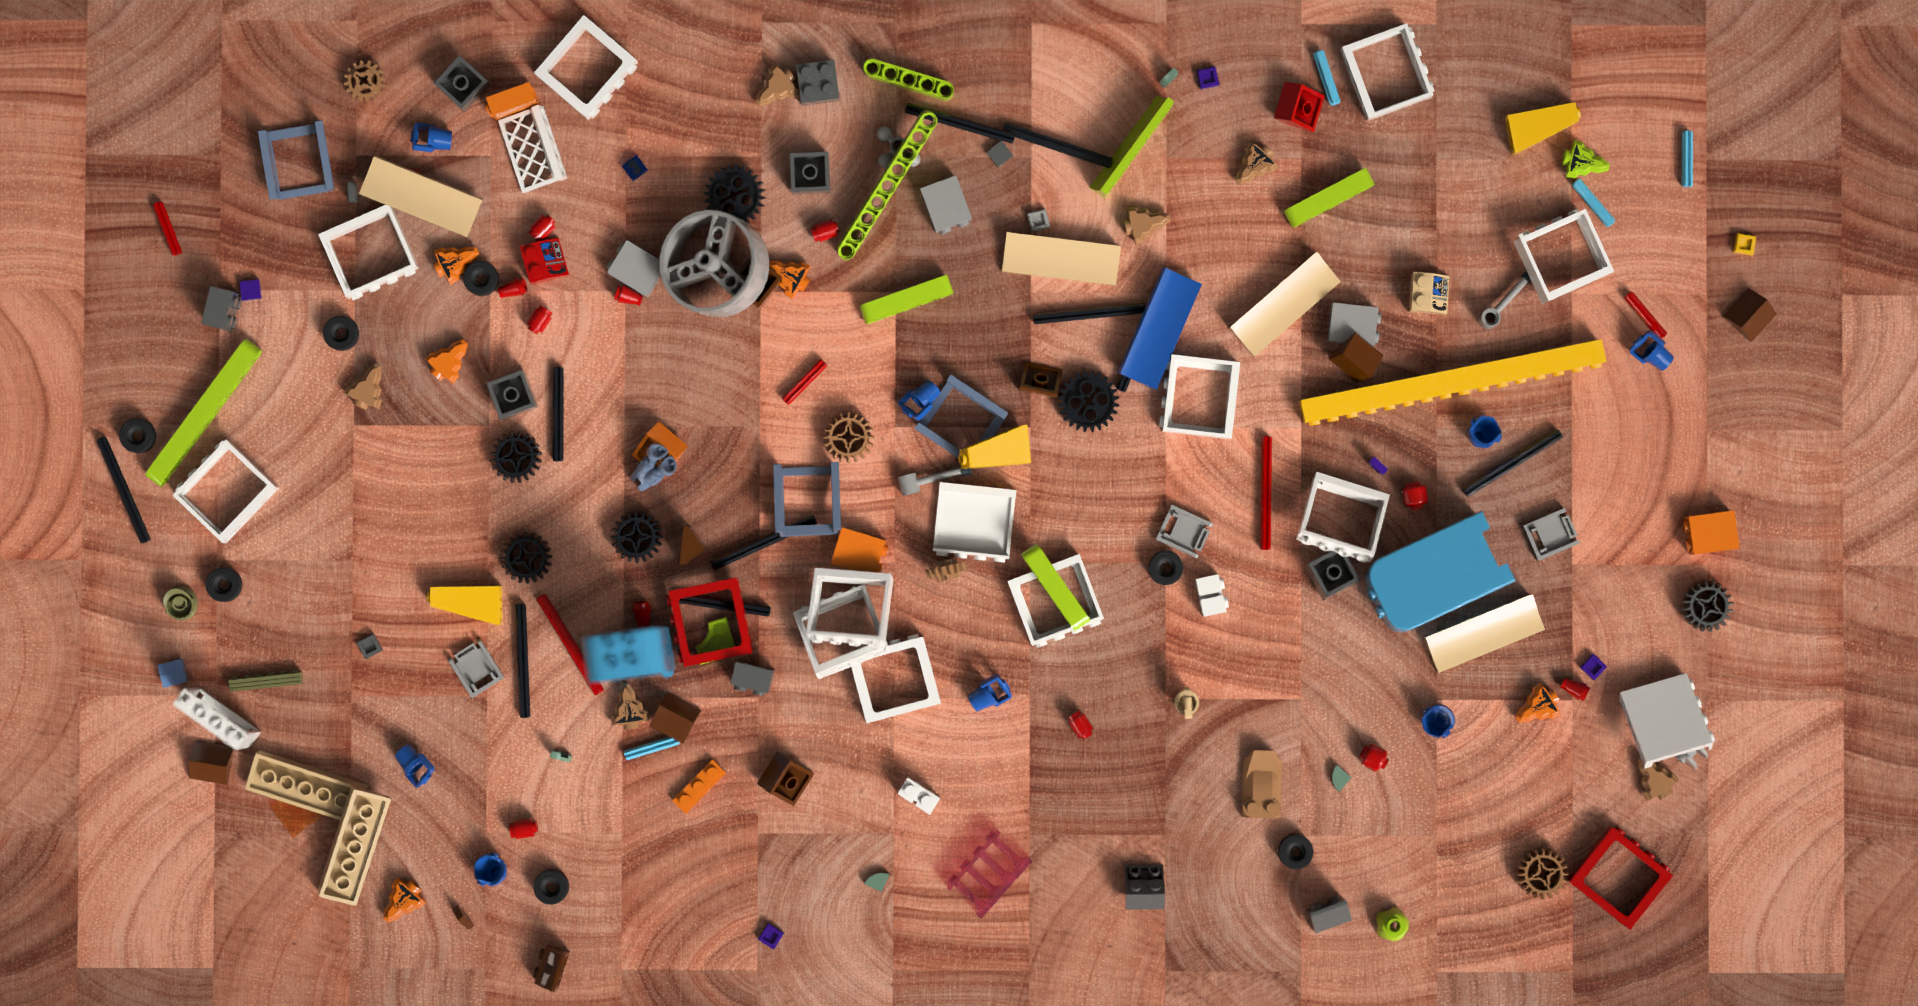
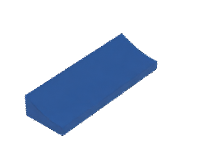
M1162 268L1117 373L1148 388H1158L1201 288V283L1170 269Z

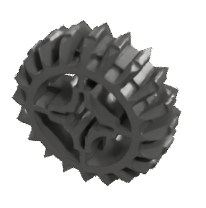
M1703 580L1702 586L1699 582H1696L1695 588L1692 586L1688 588L1691 594L1684 593V596L1688 599L1681 600V603H1686V607H1681V610H1687L1683 618L1690 617L1687 623L1692 624L1695 622L1693 625L1694 629L1700 626V631L1704 632L1707 627L1708 632H1712L1713 627L1716 630L1720 629L1719 623L1722 626L1726 625L1723 619H1731L1727 612L1733 613V609H1728V605H1734V602H1728L1727 599H1730L1732 596L1731 594L1724 595L1728 589L1723 588L1720 590L1722 584L1718 583L1715 586L1714 581H1710L1708 584L1706 580ZM1704 590L1712 591L1706 599L1696 597ZM1716 596L1721 601V610L1716 606ZM1693 602L1699 607L1698 617L1694 613ZM1710 602L1711 609L1705 610L1703 603ZM1709 613L1718 615L1713 621H1703L1704 617H1707Z

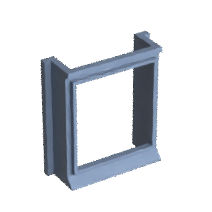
M323 120L315 121V124L269 132L267 130L258 131L270 200H283L334 191ZM317 134L325 184L280 192L272 141Z
M950 375L940 395L933 402L932 409L923 417L920 423L918 422L914 429L958 458L960 449L927 428V425L952 388L995 415V418L979 441L994 436L1005 421L1008 412Z
M831 462V466L782 468L781 464H773L775 533H780V537L838 535V530H841L839 462ZM831 475L833 524L785 526L783 477Z

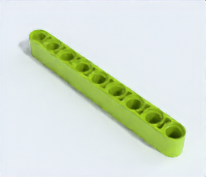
M925 110L919 114L838 243L837 252L842 259L849 260L855 255L937 124V117L932 111ZM926 115L933 117V121L929 125L923 123V118ZM917 131L922 132V139L919 141L913 140V134ZM911 148V156L904 157L902 155L903 150ZM900 164L902 166L901 172L893 173V166ZM886 180L892 182V186L888 190L882 188V183ZM880 197L882 202L880 205L874 206L872 205V199ZM865 213L871 214V220L868 222L861 220L862 215ZM859 229L861 236L859 238H852L851 233L853 230ZM843 246H850L851 251L849 254L844 255L841 253Z
M245 339L239 345L145 474L147 478L160 487L166 484L262 353L261 348L248 339Z

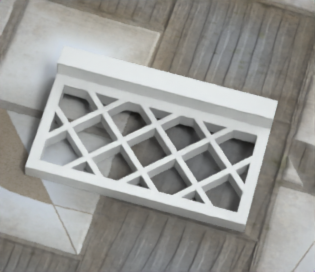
M536 105L531 107V109L498 121L522 193L567 179L544 106ZM529 114L533 118L530 127L522 124L524 117ZM510 121L517 123L513 134L507 131L504 123ZM520 126L529 129L525 139L516 136ZM532 131L539 136L537 145L528 142ZM514 138L523 141L519 152L512 147ZM526 144L535 147L531 157L522 154ZM538 149L545 154L543 163L534 160ZM521 156L529 159L525 170L518 165ZM532 162L541 165L537 176L528 172ZM544 167L550 170L551 179L544 180L540 178ZM527 174L535 178L533 184L529 187H526L524 183Z

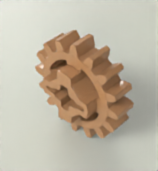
M360 60L359 66L353 63L354 69L348 68L347 70L350 74L344 75L348 79L347 82H344V85L349 87L346 92L348 94L352 93L351 97L353 99L358 96L359 102H362L363 98H365L366 102L369 103L371 97L377 100L376 94L382 95L383 93L380 89L386 88L382 84L386 80L385 77L381 76L384 73L383 70L377 71L379 66L377 64L372 66L371 61H368L365 65L364 61ZM363 69H368V70H366V72H362V73H359V72H358V71L363 70ZM375 75L377 77V85L374 84ZM359 77H361L362 79H367L368 83L371 84V86H369L368 84H363ZM353 78H355V80H356V85H355L354 87H353ZM371 90L370 93L362 94L364 91Z
M956 558L935 562L933 563V568L925 570L927 579L936 577L937 582L959 577V572L967 571L966 561L956 563Z

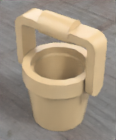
M1183 687L1182 691L1176 695L1174 700L1175 709L1184 715V719H1191L1192 714L1197 711L1199 699L1190 690V687Z

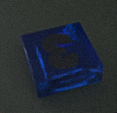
M637 155L622 165V168L633 182L649 171Z

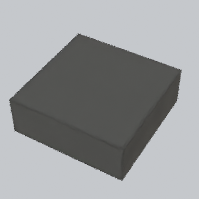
M1002 141L986 152L998 168L1013 157V154Z
M348 182V201L352 204L359 203L358 184Z
M374 633L356 642L365 659L383 651Z

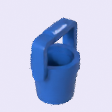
M414 124L410 137L413 150L433 152L434 150L451 149V130L437 128L434 124ZM418 129L429 131L428 145L416 144L419 135Z
M1651 330L1640 335L1630 347V354L1641 363H1650L1661 371L1665 370L1674 359V356L1664 347L1665 341ZM1649 336L1652 337L1655 341L1647 347L1642 356L1635 351Z
M926 380L916 389L909 390L898 401V405L903 413L919 421L932 409V403L941 392L932 381ZM910 398L922 409L918 414L907 405H904Z
M998 674L982 681L979 684L980 687L968 695V699L976 712L990 706L997 707L1012 698L1009 685ZM995 681H998L1001 689L1006 692L1000 698H997L990 685Z
M411 745L404 746L395 754V758L402 767L405 776L416 788L426 784L431 778V774L435 770L434 766L424 754H419ZM424 765L428 770L418 781L413 774Z

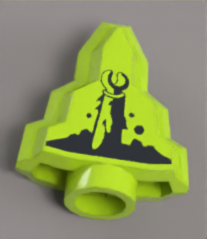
M1577 140L1573 141L1571 150H1565L1562 159V165L1567 166L1566 177L1576 178L1578 175L1586 176L1590 172H1606L1610 166L1605 159L1594 155L1592 149L1585 147L1583 142Z

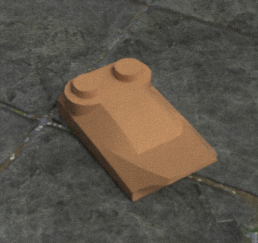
M1252 750L1243 759L1241 817H1281L1282 760L1275 751Z

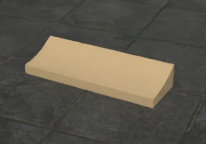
M376 155L373 157L359 192L363 196L465 237H468L483 200L480 197Z
M1007 232L1002 272L1116 286L1121 246Z
M1316 252L1229 329L1252 356L1255 357L1341 281L1319 253Z
M1529 594L1423 638L1437 673H1440L1545 630L1533 594Z
M259 750L255 754L245 790L340 820L351 785L354 784L367 790L370 785Z
M354 784L351 785L317 890L319 897L354 906L357 905L391 801L390 796L382 795Z

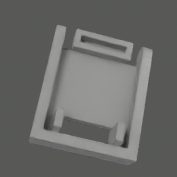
M1171 505L1155 540L1198 559L1199 555L1192 551L1195 549L1201 552L1210 533V530L1203 527L1204 525L1212 527L1213 523ZM1172 515L1178 519L1169 535L1164 533V530Z
M1565 508L1522 526L1537 561L1580 543L1579 539L1573 542L1570 540L1576 537L1577 533L1569 515L1563 517L1559 515L1566 512ZM1537 531L1544 548L1537 549L1531 535L1532 532Z
M481 639L477 640L481 648L478 649L476 644L472 643L455 654L457 663H455L452 657L448 659L471 698H474L505 678ZM490 674L494 680L478 689L475 683Z

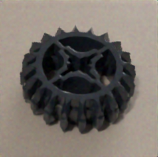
M512 431L510 432L511 438L507 434H503L505 440L502 441L498 438L497 442L500 445L493 444L492 447L497 449V451L490 452V455L496 456V459H490V462L497 463L492 469H500L497 472V476H501L504 473L503 480L506 481L510 476V482L514 483L515 477H517L518 483H522V476L528 481L529 477L527 474L535 476L532 469H540L535 463H542L541 459H536V456L542 455V452L535 451L540 446L539 444L532 445L535 442L534 438L527 441L529 434H525L522 438V432L518 431L517 437H515V433ZM517 441L526 444L530 452H521L517 446ZM511 443L510 453L501 457L505 446ZM515 451L518 455L523 456L520 457V459H518L519 461L517 463L513 459H507L512 458V455H514L513 453H515ZM531 458L529 466L521 472L522 462L525 459ZM502 462H511L515 468V473L507 471Z
M635 511V517H632V514L628 512L627 516L629 519L626 520L624 516H621L620 518L623 523L615 522L619 529L612 528L613 532H617V536H611V539H617V542L612 543V546L619 545L620 548L616 549L615 552L620 553L623 551L622 559L629 555L628 562H631L633 557H635L636 563H639V557H642L643 562H646L647 558L645 555L648 554L650 558H653L654 556L651 551L659 552L655 545L662 546L661 542H657V538H663V535H657V532L661 531L662 528L658 527L655 529L654 526L659 522L656 520L651 523L652 515L645 519L646 512H643L641 517H639L638 511ZM634 521L632 532L622 534L624 528ZM640 521L650 527L652 534H644L641 531ZM637 531L639 535L647 536L646 538L638 539L637 543L634 542L635 539L627 538L628 536L636 535ZM622 540H630L633 543L634 553L625 548ZM644 540H652L650 546L640 553L641 543Z
M527 532L523 533V538L517 533V540L510 537L509 539L512 544H504L508 551L501 550V553L506 554V557L500 558L501 561H507L506 564L502 565V568L509 567L505 572L506 575L513 572L512 580L519 576L518 583H522L523 578H525L526 584L530 583V578H532L533 582H537L536 575L543 579L544 576L541 572H549L545 565L552 566L551 562H547V558L552 559L553 555H547L546 553L550 552L551 548H544L548 542L540 543L542 536H538L535 540V533H531L530 538H528ZM524 542L534 543L540 550L530 552ZM519 545L520 554L512 560V552ZM525 552L527 555H534L531 556L528 563L527 561H518L522 559ZM542 555L541 564L538 567V569L534 571L533 562L537 557ZM524 564L529 574L520 573L515 569L514 565Z

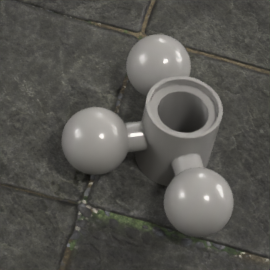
M882 126L877 131V137L881 141H888L891 151L880 155L878 162L882 168H886L896 153V150L893 148L896 142H903L904 138H894L891 129L887 126ZM907 148L902 152V155L905 157H909L912 154ZM919 154L911 164V167L919 165L921 161Z

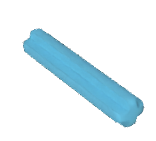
M1324 50L1316 51L1313 53L1329 104L1331 106L1339 104L1340 98Z
M1686 130L1682 132V187H1692L1693 132Z
M1577 179L1572 184V187L1605 226H1611L1615 222L1613 216L1581 179Z
M666 737L624 751V756L626 760H630L679 745L680 742Z

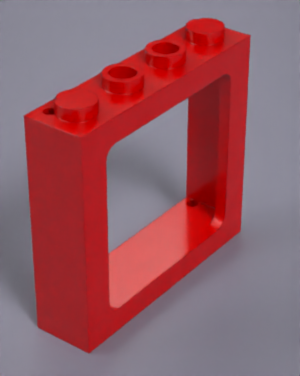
M738 577L669 591V595H666L668 606H672L673 614H670L672 626L676 625L677 633H674L676 645H680L681 652H678L680 663L684 664V667L753 653ZM726 589L731 590L742 644L740 646L691 655L687 644L679 600Z
M1609 826L1567 880L1624 927L1631 930L1673 875L1669 872L1671 869L1664 863L1658 864L1654 860L1656 857L1647 850L1644 853L1639 849L1641 845L1632 838L1629 841L1624 837L1625 832L1617 826L1615 829ZM1614 841L1622 844L1659 875L1655 883L1628 916L1623 915L1584 883L1586 876Z

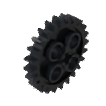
M735 164L733 170V167L728 165L727 171L721 167V174L714 172L716 178L709 177L712 184L705 185L709 188V192H704V194L708 195L709 198L704 200V202L710 203L706 209L729 214L727 206L732 203L734 211L731 214L750 224L749 218L756 220L754 213L761 214L758 208L765 206L761 203V200L766 199V197L761 196V193L766 191V189H760L763 182H757L759 175L752 176L754 170L750 169L746 172V166H743L740 170V166ZM738 178L743 180V185L740 188H737L735 184ZM722 186L726 188L724 196L719 194V189ZM746 188H750L749 191L737 195L736 199H729L723 204H720V201L732 197L734 195L733 192L740 193ZM746 195H749L751 197V203L749 205H745L744 203V197Z
M1083 371L1082 377L1076 373L1075 380L1069 377L1070 384L1063 383L1066 390H1059L1064 395L1057 398L1062 400V403L1057 406L1063 407L1064 410L1060 412V415L1066 414L1063 421L1070 420L1069 427L1076 424V431L1083 427L1084 433L1087 428H1090V431L1093 433L1094 427H1097L1100 431L1101 424L1106 427L1108 426L1107 419L1110 421L1114 420L1111 414L1118 413L1114 410V407H1119V404L1115 403L1119 396H1114L1117 389L1110 388L1113 382L1106 383L1107 376L1102 380L1101 373L1096 377L1094 376V371H1091L1090 376H1087L1086 371ZM1084 383H1089L1092 386L1090 393L1082 391L1081 386ZM1099 388V392L1092 399L1093 405H1088L1079 416L1077 413L1085 404L1084 398L1088 399L1095 389ZM1105 395L1107 403L1105 405L1098 404L1097 396ZM1073 398H1077L1080 401V407L1077 409L1070 406V400ZM1087 410L1095 412L1096 417L1094 420L1086 419L1085 412Z

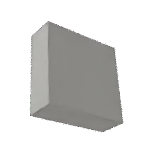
M1046 209L1027 213L1031 232L1050 228Z

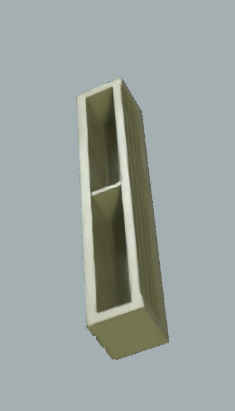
M292 670V673L283 671L279 672L280 674L275 675L274 672L268 673V676H263V674H256V677L245 675L244 678L240 679L239 676L228 680L229 692L304 684L303 674L299 670Z

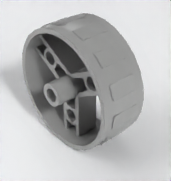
M717 210L695 212L679 221L667 235L659 259L663 284L675 301L691 311L711 317L731 316L748 308L763 291L769 273V255L761 235L744 220ZM711 223L705 250L699 251L694 259L679 264L680 254L690 236L699 228ZM736 225L743 230L751 249V267L747 280L734 268L733 263L729 260ZM723 232L722 238L719 239L720 234ZM720 244L719 255L715 254L717 246ZM713 277L733 297L719 306L702 308L694 305L685 295L682 288ZM736 279V283L732 287V282Z

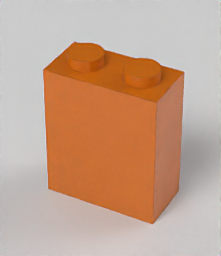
M530 82L486 97L487 103H485L488 115L490 114L497 121L531 109L533 106L540 105L535 89Z
M1734 510L1685 517L1683 530L1687 532L1688 540L1685 541L1687 552L1690 551V555L1740 548Z
M842 527L831 564L852 571L881 573L883 564L880 563L882 556H886L888 545H885V540Z

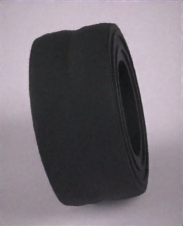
M476 261L466 268L463 275L464 285L474 295L487 296L498 287L499 274L490 263ZM480 273H484L487 277L486 282L483 284H478L476 281V276Z
M335 316L325 324L323 337L329 347L338 351H346L353 348L358 342L359 328L352 319L345 316ZM339 328L346 330V336L343 339H339L336 336V331Z
M135 418L123 424L120 429L119 439L126 450L133 453H144L154 446L156 431L150 422ZM137 430L143 433V438L140 441L133 439V433Z
M1160 551L1153 555L1149 561V575L1160 585H1171L1182 576V560L1174 552ZM1164 562L1171 565V571L1167 574L1162 573L1160 570V566Z
M217 568L206 579L207 593L218 602L232 601L241 593L242 579L231 568ZM222 579H226L229 582L227 590H221L219 587V582Z
M1290 834L1284 837L1278 846V856L1281 862L1291 869L1304 868L1313 858L1314 851L1311 842L1300 834ZM1294 846H1298L1301 849V854L1298 857H1293L1290 854V850Z
M548 869L540 873L534 881L533 889L535 896L539 901L548 905L561 902L569 892V881L566 875L556 869ZM553 881L556 883L557 889L555 892L547 891L546 884Z

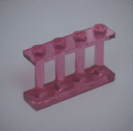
M992 830L985 838L987 842L983 846L979 845L972 852L974 857L970 861L966 859L959 867L961 871L958 875L953 874L947 881L949 884L947 889L949 891L954 886L976 905L977 911L975 913L981 919L1032 863V859L1027 855L1024 858L1022 856L1019 857L998 838L1001 833L999 830L996 832ZM992 843L1014 862L1016 867L1012 872L1006 871L984 852ZM979 857L1002 877L1001 880L1003 882L999 886L991 884L972 867ZM966 872L989 891L988 894L990 896L986 901L980 900L959 881Z

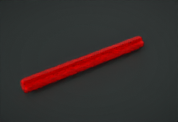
M1263 436L1261 438V550L1271 549V436Z
M542 594L536 601L593 694H600L604 691L603 686L600 682L588 683L584 655L547 595Z

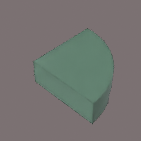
M1175 68L1170 70L1159 84L1163 88L1166 87L1178 76V71Z
M553 750L550 758L571 762L572 756L568 753Z
M1336 765L1332 772V782L1335 789L1340 792L1352 777Z
M883 872L873 874L864 884L882 892L890 874Z

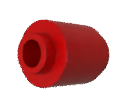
M542 214L530 226L531 229L528 233L537 241L545 240L556 228L554 226L556 221L548 214L546 216Z
M832 219L814 224V227L810 228L815 242H824L838 237L837 232H840L837 222H832Z
M539 305L538 309L535 308L526 322L529 325L527 329L535 334H538V332L543 333L551 321L553 313Z
M1080 710L1067 718L1069 726L1078 739L1082 737L1085 740L1093 734L1092 730L1094 727Z
M532 817L514 820L513 823H509L510 836L516 839L534 837L535 832H538L537 821H533Z

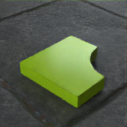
M727 617L708 622L709 630L707 637L701 644L695 646L697 654L735 647Z

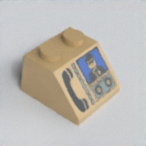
M1413 272L1410 278L1408 312L1447 315L1449 276Z

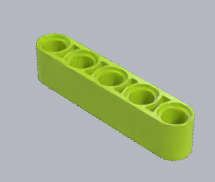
M868 59L864 63V73L870 79L942 101H948L954 95L953 85L948 81L876 59ZM874 64L878 69L875 73H869L867 67ZM888 70H893L896 75L894 78L888 79L885 73ZM912 76L914 82L906 84L903 81L904 77ZM929 81L933 86L930 90H925L922 88V83ZM948 87L951 92L949 95L944 96L940 93V89Z
M1364 168L1284 210V213L1292 228L1369 189L1375 183L1367 168Z
M944 275L867 302L859 307L865 324H869L949 296L954 292L948 275Z
M1037 543L1021 553L1028 566L1074 631L1091 621Z

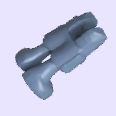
M652 444L649 446L647 456L638 463L630 476L632 482L639 479L641 484L637 488L641 492L658 484L664 476H671L676 471L677 465L673 456L665 458L657 466V462L668 454V450L662 445Z

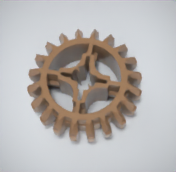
M847 411V417L845 418L842 412L839 413L841 418L839 420L836 416H833L832 418L835 423L827 422L831 429L824 428V431L829 433V436H823V439H829V442L824 443V447L831 446L827 451L828 454L834 451L833 458L836 459L840 455V462H843L844 457H847V463L851 462L850 457H853L854 461L858 462L857 455L864 459L865 456L862 452L865 451L869 454L870 450L866 448L867 445L870 447L874 445L868 442V440L875 438L873 435H868V433L874 431L873 428H866L870 422L867 421L863 424L862 422L865 417L861 416L858 420V413L856 412L853 418L850 417V411ZM846 422L845 431L842 434H833L838 425ZM851 422L861 426L864 434L853 433ZM848 427L851 436L859 437L851 440L852 442H849V447L846 439L839 438L848 432ZM833 440L843 441L846 453L839 451L835 447ZM864 440L862 447L852 453V444L855 441Z
M1540 847L1539 853L1535 848L1532 849L1533 855L1526 852L1525 854L1528 859L1520 858L1524 865H1517L1518 868L1522 869V872H1516L1517 876H1522V878L1517 880L1518 883H1524L1521 889L1525 890L1528 888L1526 894L1531 895L1533 893V898L1535 899L1538 898L1539 894L1542 900H1545L1546 894L1548 898H1553L1552 892L1559 895L1557 888L1559 887L1562 890L1565 888L1561 885V882H1568L1567 879L1563 878V875H1569V872L1563 871L1568 865L1560 864L1564 861V858L1559 857L1557 859L1559 853L1554 852L1552 854V849L1550 848L1547 849L1546 853L1543 847ZM1540 858H1549L1555 866L1545 867ZM1535 861V870L1528 875V869ZM1541 868L1544 871H1548L1544 874V879H1542L1543 877L1537 876L1541 873ZM1555 872H1557L1556 880H1555V882L1550 886V885H1549V884H1550V880H1549V879H1550L1551 875H1553V874H1555ZM1540 880L1544 889L1534 888L1529 881Z

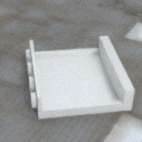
M940 482L933 551L936 552V555L948 557V553H954L956 558L966 559L967 555L975 556L974 559L985 561L986 557H992L995 562L1005 563V559L1010 557L1016 490Z
M1687 673L1620 692L1619 701L1644 768L1652 767L1653 762L1708 747V750L1712 749L1713 742H1715L1712 731H1708L1707 717L1700 710V698L1695 696L1693 680L1688 678Z

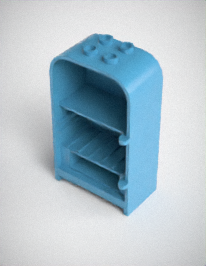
M1482 511L1387 554L1369 567L1365 578L1368 588L1367 594L1371 601L1374 600L1377 607L1375 611L1388 628L1401 633L1410 631L1515 581L1508 564L1506 563L1498 567L1482 533L1490 529V526Z
M669 626L584 637L582 639L588 683L662 673V676L667 678L673 675V670H676Z

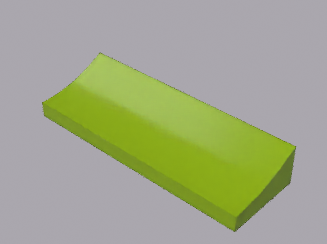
M1155 97L1112 156L1113 161L1110 168H1103L1089 187L1104 199L1107 197L1172 108L1174 103L1169 97Z

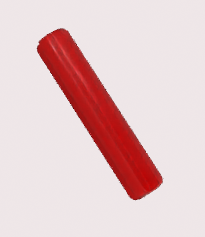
M161 201L153 204V208L171 255L178 256L182 253L164 203Z
M1631 291L1624 296L1626 302L1651 331L1661 339L1667 335L1666 330L1634 292Z
M819 359L782 397V400L787 405H790L827 367V364L822 359Z

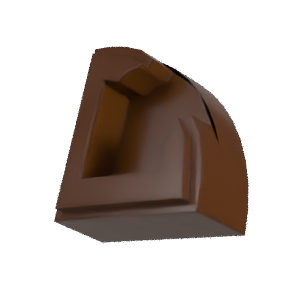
M458 905L453 908V913L457 920L464 927L470 930L475 926Z

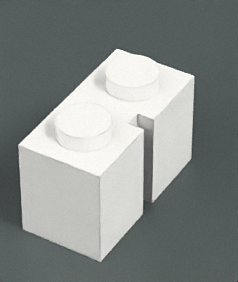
M1219 574L1195 579L1202 616L1226 612L1229 604L1227 596L1223 597L1222 589H1225L1223 578H1219Z
M907 777L897 793L911 803L915 800V806L929 815L940 800L939 796L910 777Z

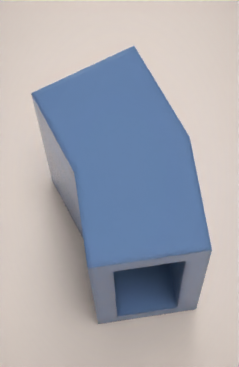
M182 659L158 665L163 688L189 680L185 663Z

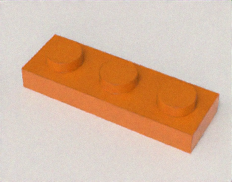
M712 759L672 801L686 814L727 772Z

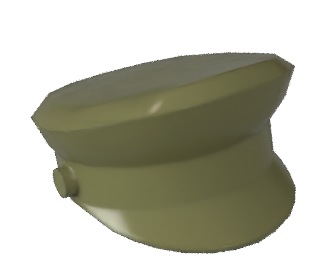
M186 586L174 587L168 590L163 597L165 612L175 620H188L197 611V597Z

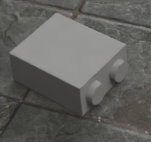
M957 176L920 188L936 233L940 232L943 235L951 232L953 227L963 228L970 225L969 221H972V217Z
M626 240L625 243L622 242L616 251L618 255L615 260L611 259L607 265V273L648 298L661 277L660 260Z
M1332 303L1327 342L1343 344L1356 332L1372 346H1375V343L1379 341V331H1376L1377 324L1381 322V312H1378L1379 307Z

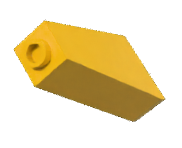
M1574 102L1507 115L1505 122L1512 155L1518 154L1576 124L1579 118H1581L1580 108L1576 107Z
M1028 426L1013 427L960 449L958 459L961 469L1031 463Z
M502 586L430 587V591H427V602L430 603L431 607L491 624L502 625Z

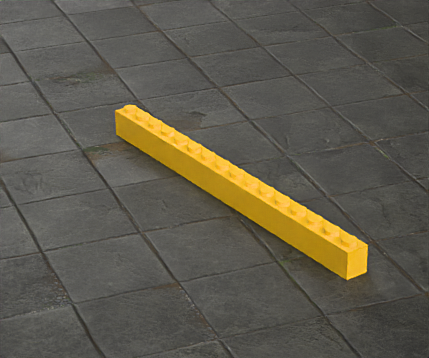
M1601 339L1300 400L1299 404L1303 423L1313 426L1320 424V420L1327 419L1328 422L1338 421L1339 416L1346 415L1348 419L1357 417L1359 412L1365 411V415L1377 413L1376 409L1384 408V411L1392 410L1398 404L1407 407L1414 405V401L1421 400V403L1432 402L1433 397L1440 396V400L1451 398L1453 393H1459V396L1471 394L1470 390L1477 389L1478 392L1486 391L1492 385L1501 388L1508 386L1507 382L1515 381V384L1526 383L1527 378L1534 377V381L1545 379L1547 374H1552L1553 377L1564 375V371L1571 370L1572 373L1580 372L1586 366H1590V369L1602 367L1601 363L1607 361Z

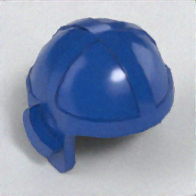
M1480 415L1477 418L1474 416L1470 420L1471 425L1467 430V434L1473 446L1489 448L1495 442L1501 440L1502 430L1493 417Z
M1437 704L1432 708L1429 706L1422 711V725L1427 734L1436 738H1445L1451 733L1450 730L1455 725V716L1451 708Z
M494 852L482 855L474 864L476 883L485 886V884L489 886L500 884L507 877L505 861L498 858L499 855Z

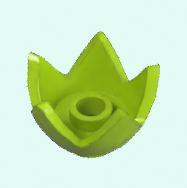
M1398 907L1377 913L1378 936L1391 941H1399L1404 937L1409 929V920ZM1392 922L1397 923V927L1395 929H1391L1390 924Z

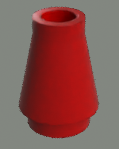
M517 277L498 287L500 298L522 296L528 292L524 278Z
M624 284L623 286H617L614 300H617V303L640 306L643 295Z
M649 601L634 602L632 610L638 630L650 628L651 606Z
M1566 677L1560 687L1578 701L1579 699L1584 701L1590 690L1586 683Z

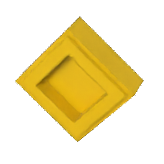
M1737 233L1733 253L1752 256L1754 254L1756 236Z

